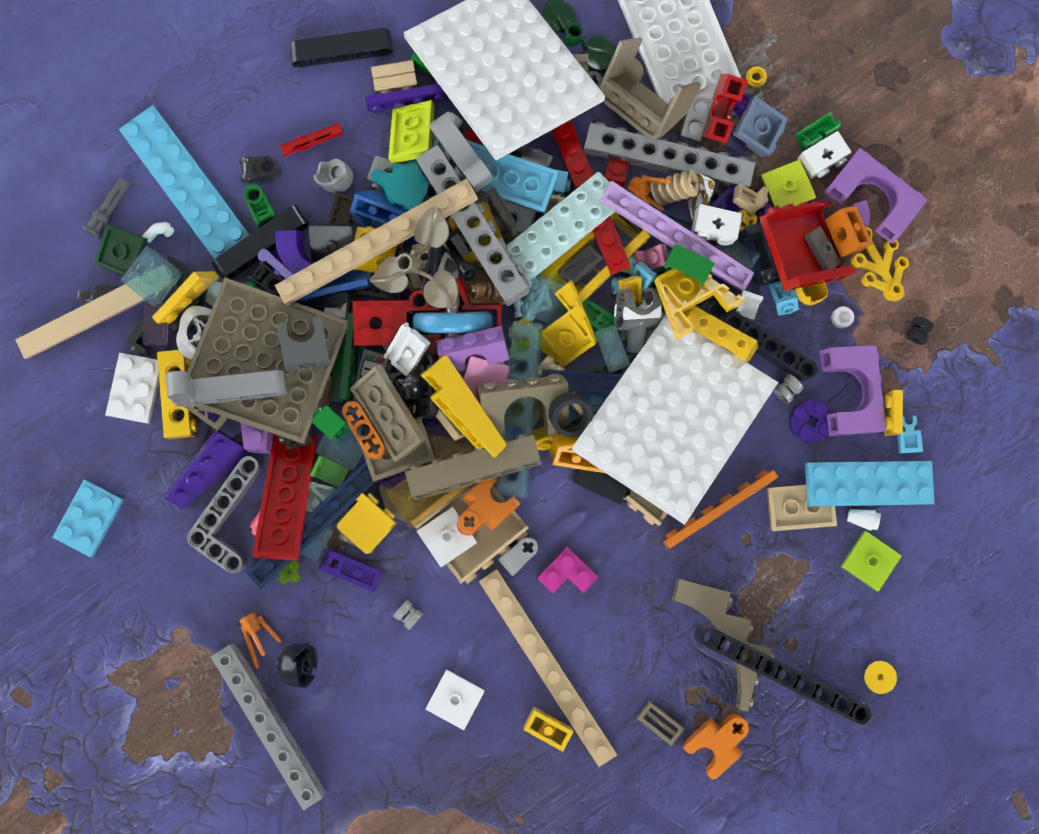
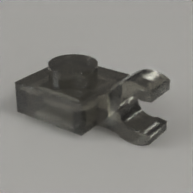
M95 285L94 291L78 290L77 299H81L83 302H91L119 287L116 285Z

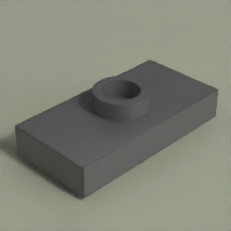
M821 226L803 236L823 271L834 269L841 263Z
M588 244L558 271V275L566 283L572 280L576 286L596 269L604 259Z

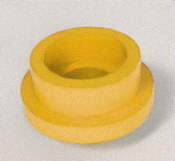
M752 67L747 71L745 78L748 80L747 84L749 86L759 88L765 84L767 74L761 67ZM754 75L758 76V77H759V80H758V81L754 80V79L752 78V76H754Z

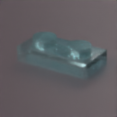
M615 325L594 332L609 373L630 366Z

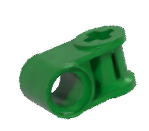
M252 184L245 188L244 198L251 210L250 212L256 225L260 228L262 224L272 220L277 215L266 194L259 186ZM254 192H259L260 196L257 200L253 201L250 199Z

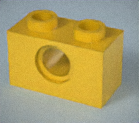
M533 707L523 726L524 731L562 752L574 732L572 727L536 707Z

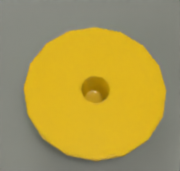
M875 661L865 670L864 679L871 691L884 694L894 688L897 675L893 666L888 662Z

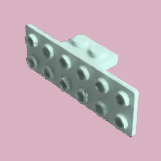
M600 172L594 174L507 245L506 254L508 257L513 255L519 265L516 269L520 274L524 273L529 281L615 212L599 201L609 183Z

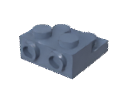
M754 96L751 97L733 135L747 143L745 147L758 156H769L775 151L777 147L776 142L785 131V124L788 118Z

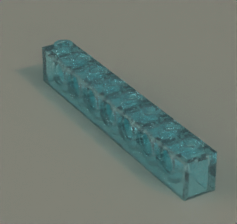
M513 321V326L509 328V339H512L511 348H508L510 369L506 380L515 379L519 381L526 380L528 377H538L543 324ZM526 338L529 341V347L522 351L519 343L522 339ZM521 360H525L527 363V369L524 372H520L517 367ZM521 397L508 406L504 415L505 440H508V442L517 440L512 433L515 425L521 427V435L529 434L530 436L534 434L536 398ZM518 403L524 408L523 413L519 416L514 412V407ZM531 468L517 471L518 478L516 480H512L509 474L498 477L496 489L499 490V496L528 497Z

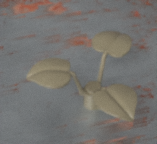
M432 207L420 218L415 227V240L425 245L415 251L412 250L410 254L403 253L398 257L386 258L379 265L370 281L383 291L399 293L405 290L409 284L406 274H420L430 279L424 286L425 300L436 308H453L458 299V285L454 276L448 271L438 270L433 277L419 269L421 263L417 254L427 250L429 245L433 248L441 247L449 236V226L439 208Z

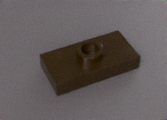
M339 192L336 193L327 224L351 223L353 215L350 213L353 196Z

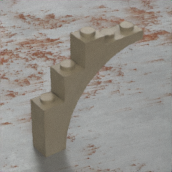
M676 579L672 600L688 605L698 611L719 631L772 658L774 657V654L771 653V648L747 642V638L751 637L753 625H750L751 620L726 614V611L730 610L733 598L730 597L731 592ZM748 651L744 652L743 661L748 658ZM767 661L762 663L763 670L767 667ZM735 663L738 684L736 707L739 710L748 712L749 707H752L754 704L755 694L752 693L754 685H758L760 675Z

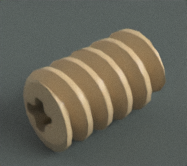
M690 169L689 174L683 171L681 176L678 173L674 174L673 177L667 176L666 179L671 180L670 184L651 182L652 195L655 201L662 206L667 203L695 197L698 195L700 188L698 176L692 169Z

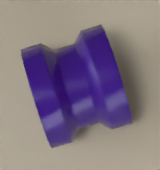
M744 93L742 100L738 101L733 108V111L740 119L752 97L749 93Z

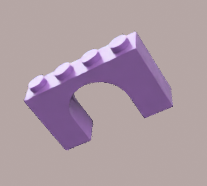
M861 148L858 149L825 190V193L839 204H842L854 189L861 184H872L883 190L889 200V211L875 232L891 244L901 236L927 201L919 191L914 190L902 178L897 177L885 165L880 164Z
M877 346L832 347L820 351L822 372H848L859 381L862 388V400L855 411L827 415L829 436L871 434L886 431L883 406L884 397L881 389L882 378L879 371Z

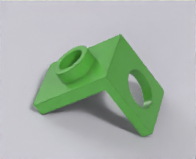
M319 455L310 475L339 487L344 482L349 468Z

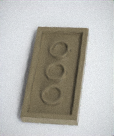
M381 364L374 366L350 388L394 462L402 460L427 440Z

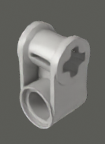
M525 537L509 549L498 561L513 576L536 554L538 543L532 537ZM532 542L534 544L532 547L534 551L530 552L528 550L525 552L523 550L525 547L523 543L529 544Z

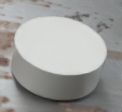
M839 307L833 311L831 321L837 328H847L854 321V313L848 307Z

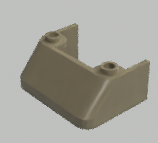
M638 37L621 40L599 87L605 95L603 103L648 139L655 140L661 138L687 114L702 84L695 82L679 86L669 104L640 82L643 76V66L635 59V56L643 39Z

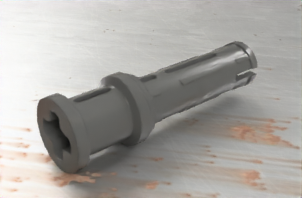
M119 177L100 208L92 212V218L82 229L99 239V234L105 225L110 223L111 219L109 217L131 184ZM117 191H119L118 195L116 196V198L114 199V201L112 202V204L109 206L108 204L110 203V201L112 200V198L115 196V194L117 193ZM99 221V223H98V225L96 226V228L93 229V227H94V225L96 224V222Z

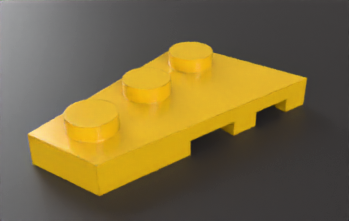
M215 271L193 272L152 318L157 324L173 322L182 310L220 277Z

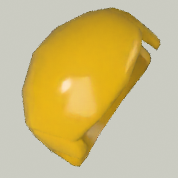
M826 283L794 289L797 299L805 305H815L823 301L828 294Z

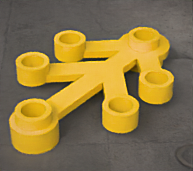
M866 227V230L872 241V230L869 227ZM897 240L892 243L893 248L890 246V242H884L883 258H881L874 243L866 249L874 263L866 260V257L861 253L851 258V264L854 267H861L870 271L861 277V282L864 286H871L883 291L884 297L889 301H899L903 298L904 287L901 284L903 270L909 266L908 259L903 256L894 261L895 271L893 278L889 273L893 252L899 247ZM875 274L880 275L883 281L877 280Z

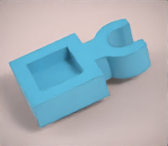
M630 256L628 260L631 268L622 272L629 273L630 277L635 275L641 277L642 292L645 293V290L653 284L657 274L642 261L637 264L635 258Z
M903 416V433L897 435L899 454L923 452L921 430H914L917 424L916 416H910V424L905 423V417Z

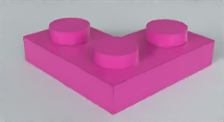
M566 547L537 579L554 593L568 578L584 593L598 576Z

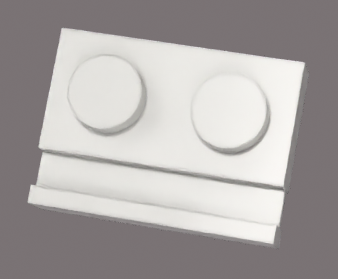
M406 322L401 325L384 358L391 360V364L405 376L411 375L430 342L415 329H411Z

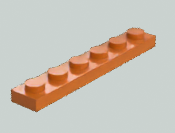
M766 469L755 475L756 480L749 484L746 481L738 486V492L734 495L728 493L719 499L721 503L713 507L710 505L701 511L703 515L695 519L693 516L687 520L684 525L685 527L679 531L675 528L665 535L667 539L663 541L666 548H672L777 479L778 476L775 471L767 472Z

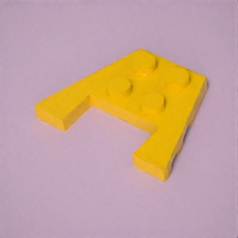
M675 269L663 273L654 281L676 340L692 333L695 328L683 313L687 309L714 296L725 311L729 312L740 306L744 299L740 295L735 296L728 291L729 287L725 284L720 285L713 280L711 274H709L703 286L699 285V281Z
M572 280L554 293L568 309L565 314L541 332L537 330L526 315L510 327V330L515 334L518 332L524 336V340L530 344L534 343L543 349V353L550 355L564 367L597 343L596 336Z

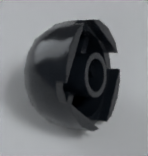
M293 643L285 647L276 661L279 676L284 683L299 688L310 686L315 677L311 675L313 668L317 669L318 664L314 646H309V643Z

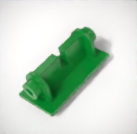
M831 111L795 133L801 151L812 147L834 131H839L841 123L838 119H833Z

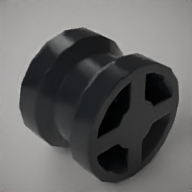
M407 375L403 380L398 379L393 382L403 401L409 399L410 396L414 397L420 393V384L413 375Z

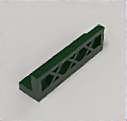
M348 313V318H341L347 320L348 323L347 332L333 367L330 402L333 404H346L354 399V394L350 388L355 384L359 346H354L353 313Z

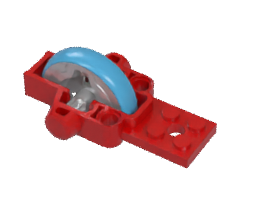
M455 278L459 294L453 308H445V311L416 312L412 317V327L420 333H432L421 334L430 342L425 353L438 354L436 341L443 338L441 333H445V338L460 336V333L464 335L467 334L466 332H477L492 328L493 317L489 311H460V309H494L495 327L501 326L502 305H470L464 281L461 278ZM421 290L411 293L409 300L353 301L354 346L390 345L401 325L407 322L408 311L442 310V308L433 307L426 300L424 305L415 306L413 303L414 296L416 294L424 296ZM372 317H379L382 320V326L379 329H372L369 326V321Z

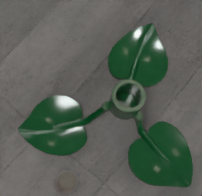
M547 0L542 17L555 33L560 30L562 33H565L564 45L566 47L576 46L581 42L583 50L587 51L586 54H588V66L598 71L608 69L617 47L607 39L599 36L591 37L586 46L585 37H582L583 28L580 24L575 23L576 13L574 9L563 0Z

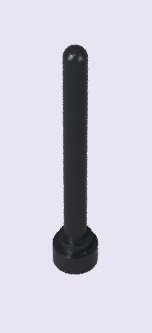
M447 239L443 248L457 264L459 276L465 282L472 281L477 276L478 270L472 263L465 262Z

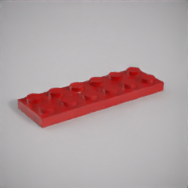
M274 434L252 554L255 558L299 560L312 480L310 474L314 467L317 449V434H311L312 444L290 450L287 449L285 443L281 444L279 436Z

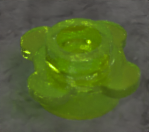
M293 561L279 573L280 583L286 584L289 581L295 583L300 581L301 576L298 574L300 565L297 561Z

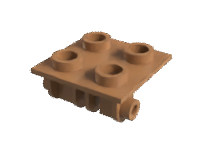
M478 271L477 276L472 281H464L470 305L506 304L487 272Z

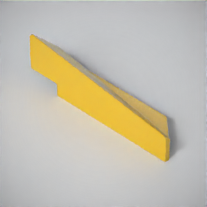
M447 355L442 356L421 374L436 390L430 397L432 401L474 447L479 450L485 448L494 458L506 447L505 441Z

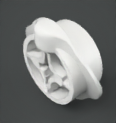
M191 306L181 316L176 337L177 347L181 354L190 360L194 356L205 328V324L202 321L208 320L212 309ZM194 324L197 334L189 341L187 332Z

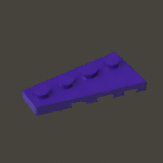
M216 430L163 495L165 500L183 509L234 469L242 458L253 453L244 449V445L220 430Z

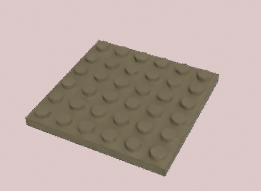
M224 278L187 373L192 379L282 370L285 371L287 394L195 405L194 407L305 444L312 425L311 420L314 418L312 415L319 407L347 332L348 321L296 302L286 306L279 296ZM321 316L330 365L286 372L277 323L285 322L289 331V337L292 340L305 342L315 332L313 317Z

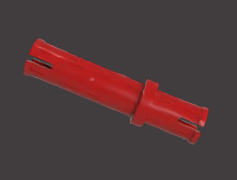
M339 122L305 136L301 137L299 135L297 139L280 144V148L284 157H287L299 151L305 152L309 147L343 135Z

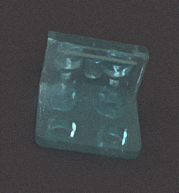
M539 273L532 280L529 287L530 293L521 304L520 312L523 317L532 322L536 318L551 324L565 314L567 308L554 294L565 283Z

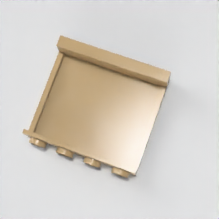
M478 483L449 491L411 523L419 530L452 507L461 516L469 508L462 499ZM493 485L490 489L492 499L499 503L506 502ZM515 511L493 531L484 524L472 534L477 544L446 565L457 577L460 584L464 581L468 584L477 577L475 572L482 567L485 570L494 563L492 558L499 553L502 556L511 549L509 546L514 540L519 542L528 535L526 532L528 527ZM471 519L469 521L465 520L464 524L466 527H472L473 521Z

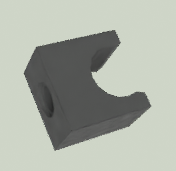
M321 316L313 317L315 332L305 342L292 340L289 337V331L285 322L277 323L286 372L330 365Z

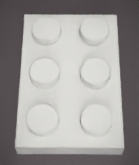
M119 353L106 416L150 424L159 385L158 360Z

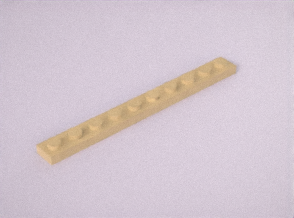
M465 179L281 281L275 287L283 303L288 306L414 236L418 221L432 207L439 208L444 218L477 201L478 198L468 179Z
M495 570L481 579L479 583L598 767L617 756V753L499 571Z

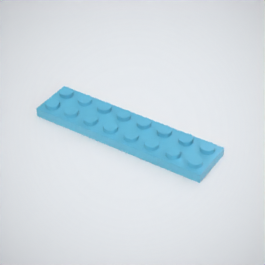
M153 105L119 129L214 259L250 235Z

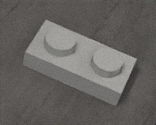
M696 95L689 111L684 116L679 132L680 136L696 141L701 140L713 102L712 99Z

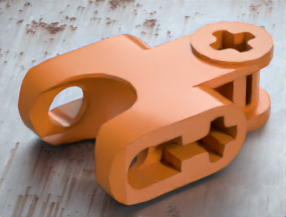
M497 477L479 482L462 499L469 508L459 517L457 529L461 534L469 536L486 524L493 531L520 505L521 501L515 496L503 503L494 501L490 495V489L496 483ZM471 519L473 521L472 527L468 526L466 528L464 526L465 520L469 521Z
M738 714L727 716L719 725L711 718L684 741L682 748L689 754H694L700 748L706 747L711 749L714 756L711 763L706 767V775L711 780H714L742 755L743 752L737 744L747 736L749 726L744 718ZM734 723L738 724L740 730L737 731L732 725Z

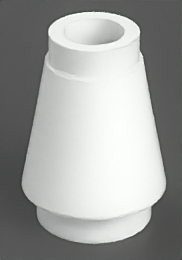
M849 509L847 515L848 522L870 531L872 529L878 530L881 513H877L876 510Z

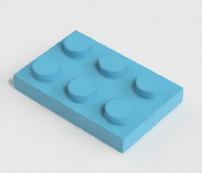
M83 480L52 538L89 557H94L124 499L88 480Z

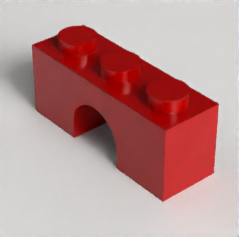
M720 74L702 137L723 143L728 142L734 122H731L732 110L735 104L742 100L748 80L731 74Z

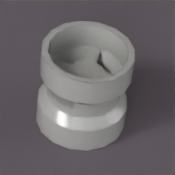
M788 374L783 379V383L776 385L773 391L780 400L789 404L793 400V396L799 394L804 388L794 376Z
M407 599L393 617L404 622V626L410 630L422 617L423 613L419 609H414L412 603Z

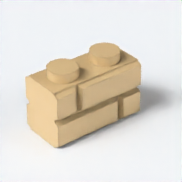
M413 60L371 67L376 94L418 87Z

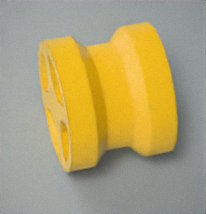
M745 209L738 212L742 213L741 222L744 223H740L739 233H742L746 226L756 224L757 217L755 213L752 214Z

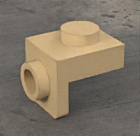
M739 183L734 188L733 203L754 214L767 204L768 188L764 186L756 193Z

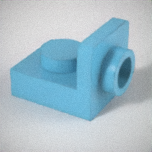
M781 281L769 284L778 316L790 314L799 309L795 290L784 291Z

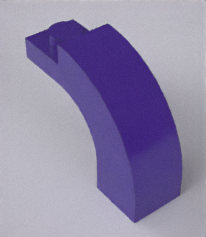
M275 231L279 257L292 274H296L314 264L305 252L303 231Z

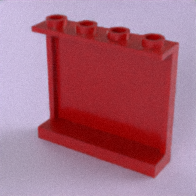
M817 200L810 204L803 202L796 206L788 204L782 208L774 206L767 209V214L759 217L784 291L838 281L856 273L854 265L842 267L841 263L834 269L823 271L803 237L821 226L839 258L823 212L824 208L832 204L831 201L822 202V200Z

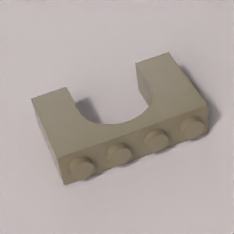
M551 374L544 378L533 376L519 381L508 379L503 383L485 382L477 386V401L503 440H505L504 415L506 409L513 401L521 397H534L542 402L543 426L548 435L557 434L558 432L555 431L549 420L548 410L556 397L563 393H568V382L563 375ZM569 405L563 407L558 415L559 422L565 426L569 425Z

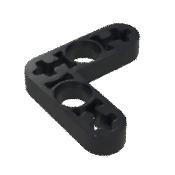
M425 353L419 362L420 393L418 398H410L403 401L414 419L434 418L439 412V407L430 398L436 390L431 386L428 391V382L421 376L423 372L439 360V356L436 354ZM414 404H415V405H416V409H415V413L413 414V406H414Z

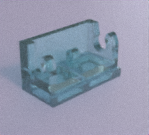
M736 240L732 245H720L718 243L715 245V248L749 270L752 269L760 257L759 253H754Z

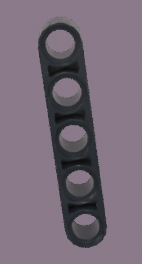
M387 28L301 39L289 43L291 64L293 67L298 68L386 56L393 52L391 32Z
M294 205L216 257L211 262V265L222 281L224 278L233 279L259 261L258 253L261 249H267L271 252L277 249L275 231H303L309 226V221L299 207Z

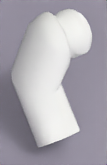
M168 222L154 223L142 237L148 238L147 242L151 243L158 234L163 233L166 237H170L174 233V228Z

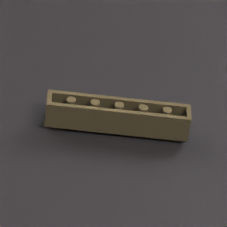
M522 434L516 437L517 440L510 442L504 440L506 447L495 458L485 448L481 450L475 448L472 453H456L451 459H436L427 466H423V464L412 466L411 470L405 472L411 497L416 501L541 465L542 462L534 435Z

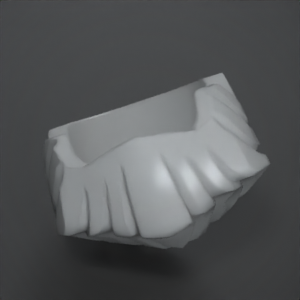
M333 159L329 162H320L317 174H314L313 177L315 182L327 192L332 194L337 192L343 193L353 181V171L341 160Z

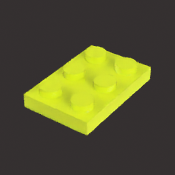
M431 100L392 109L389 160L392 164L416 159L432 149L433 132L428 126L434 121V104Z

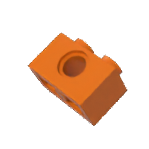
M856 206L842 208L825 219L841 258L855 255L873 244Z

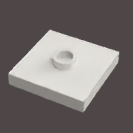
M453 507L417 530V533L440 567H443L477 544L472 535L466 536L458 531L457 521L460 516Z
M446 669L426 710L464 730L485 690Z

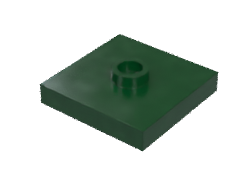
M106 224L94 264L135 279L148 238Z

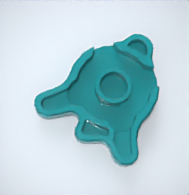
M416 159L411 160L407 165L393 164L392 173L378 169L372 172V180L384 188L386 197L393 205L396 203L409 211L424 202L428 192V184L421 173V167Z

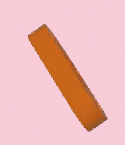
M347 402L342 408V414L365 454L373 460L382 458L385 454V446L362 407L357 402ZM349 408H358L356 414L359 419L364 417V420L356 422L352 415L347 416L350 412ZM361 425L369 426L370 432L367 436L358 435L357 431ZM371 439L375 446L380 445V448H378L379 453L376 455L374 452L369 453L371 446L368 442L363 444V441Z

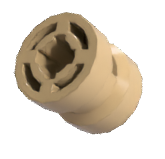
M548 355L535 371L540 375L548 377L551 374L561 375L565 368L562 365H557L554 362V358Z

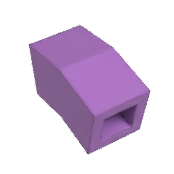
M867 201L853 203L850 207H857L865 227H868L870 211Z

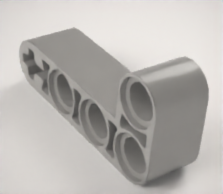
M444 113L428 125L464 177L468 179L476 193L494 181L486 165L478 158L447 113Z

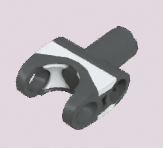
M647 288L640 305L637 307L630 289L619 290L616 297L614 309L615 327L618 330H627L626 351L639 353L646 344L647 328H657L661 322V298L656 288Z

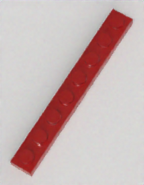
M569 120L551 131L576 190L590 179L593 173L572 122ZM609 216L594 228L592 232L608 271L612 275L631 268L611 216Z

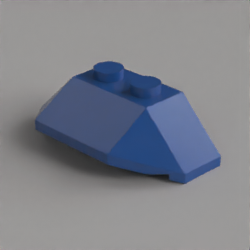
M383 190L356 192L350 209V213L355 216L363 228L373 227L376 229L408 211L403 209L401 205L396 203L393 205ZM414 235L406 239L403 246L408 248L419 243L415 240Z

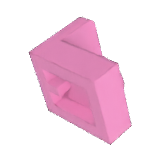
M659 244L645 251L633 253L637 264L642 261L652 271H655L658 267H664L669 257L665 244Z

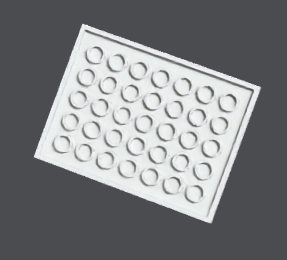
M465 0L404 32V38L495 160L502 158L580 115L605 99L602 91L529 0Z
M665 315L592 421L576 441L572 451L685 525L778 382L695 331L676 340L668 317Z

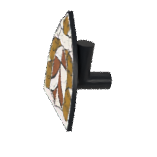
M697 174L700 185L698 195L687 199L692 220L695 210L700 204L709 206L712 199H717L718 197L717 181L705 174Z

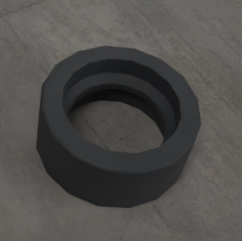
M572 392L563 393L556 397L548 410L549 420L555 431L566 437L579 436L593 419L592 410L585 398ZM569 404L581 406L583 414L578 422L567 426L559 422L558 415L563 407Z

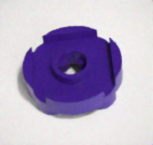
M807 400L799 403L789 418L791 432L806 443H816L824 440L829 435L827 415L832 414L831 410L824 402ZM809 416H812L814 419L816 418L815 427L806 424Z

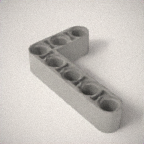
M282 370L192 379L185 371L166 373L167 396L178 407L287 394L285 371Z
M246 456L239 461L187 535V541L191 547L229 573L243 571L247 565V560L243 554L216 535L262 471L261 461L251 456ZM253 461L255 469L249 473L246 470V465L248 462ZM236 479H241L242 487L239 490H235L233 486ZM227 496L229 498V505L223 508L221 500ZM212 514L217 518L214 526L208 523V518ZM198 532H201L204 536L201 544H198L195 540ZM215 545L221 547V554L219 556L213 554ZM233 557L239 560V566L236 569L230 565Z

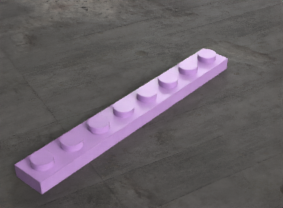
M613 181L608 183L599 199L601 203L673 248L676 243L715 262L711 270L712 274L740 292L745 291L754 272Z

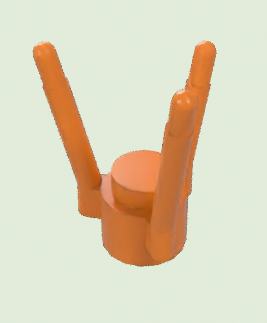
M642 175L641 178L634 177L629 182L628 190L648 205L650 203L660 211H663L664 208L648 196L650 192L648 182L670 184L671 180L648 177L646 175Z
M253 612L242 618L239 622L242 625L240 628L245 636L254 668L258 669L259 666L250 635L261 656H264L265 652L256 634L261 629L260 625L277 642L281 643L282 639L264 621L262 615L257 617L256 613Z

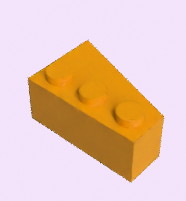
M559 433L554 434L549 449L553 465L605 473L572 451V447L581 434L576 437H566Z

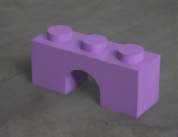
M502 326L436 341L439 359L447 355L458 372L466 370L465 360L473 354L484 356L488 365L509 360Z

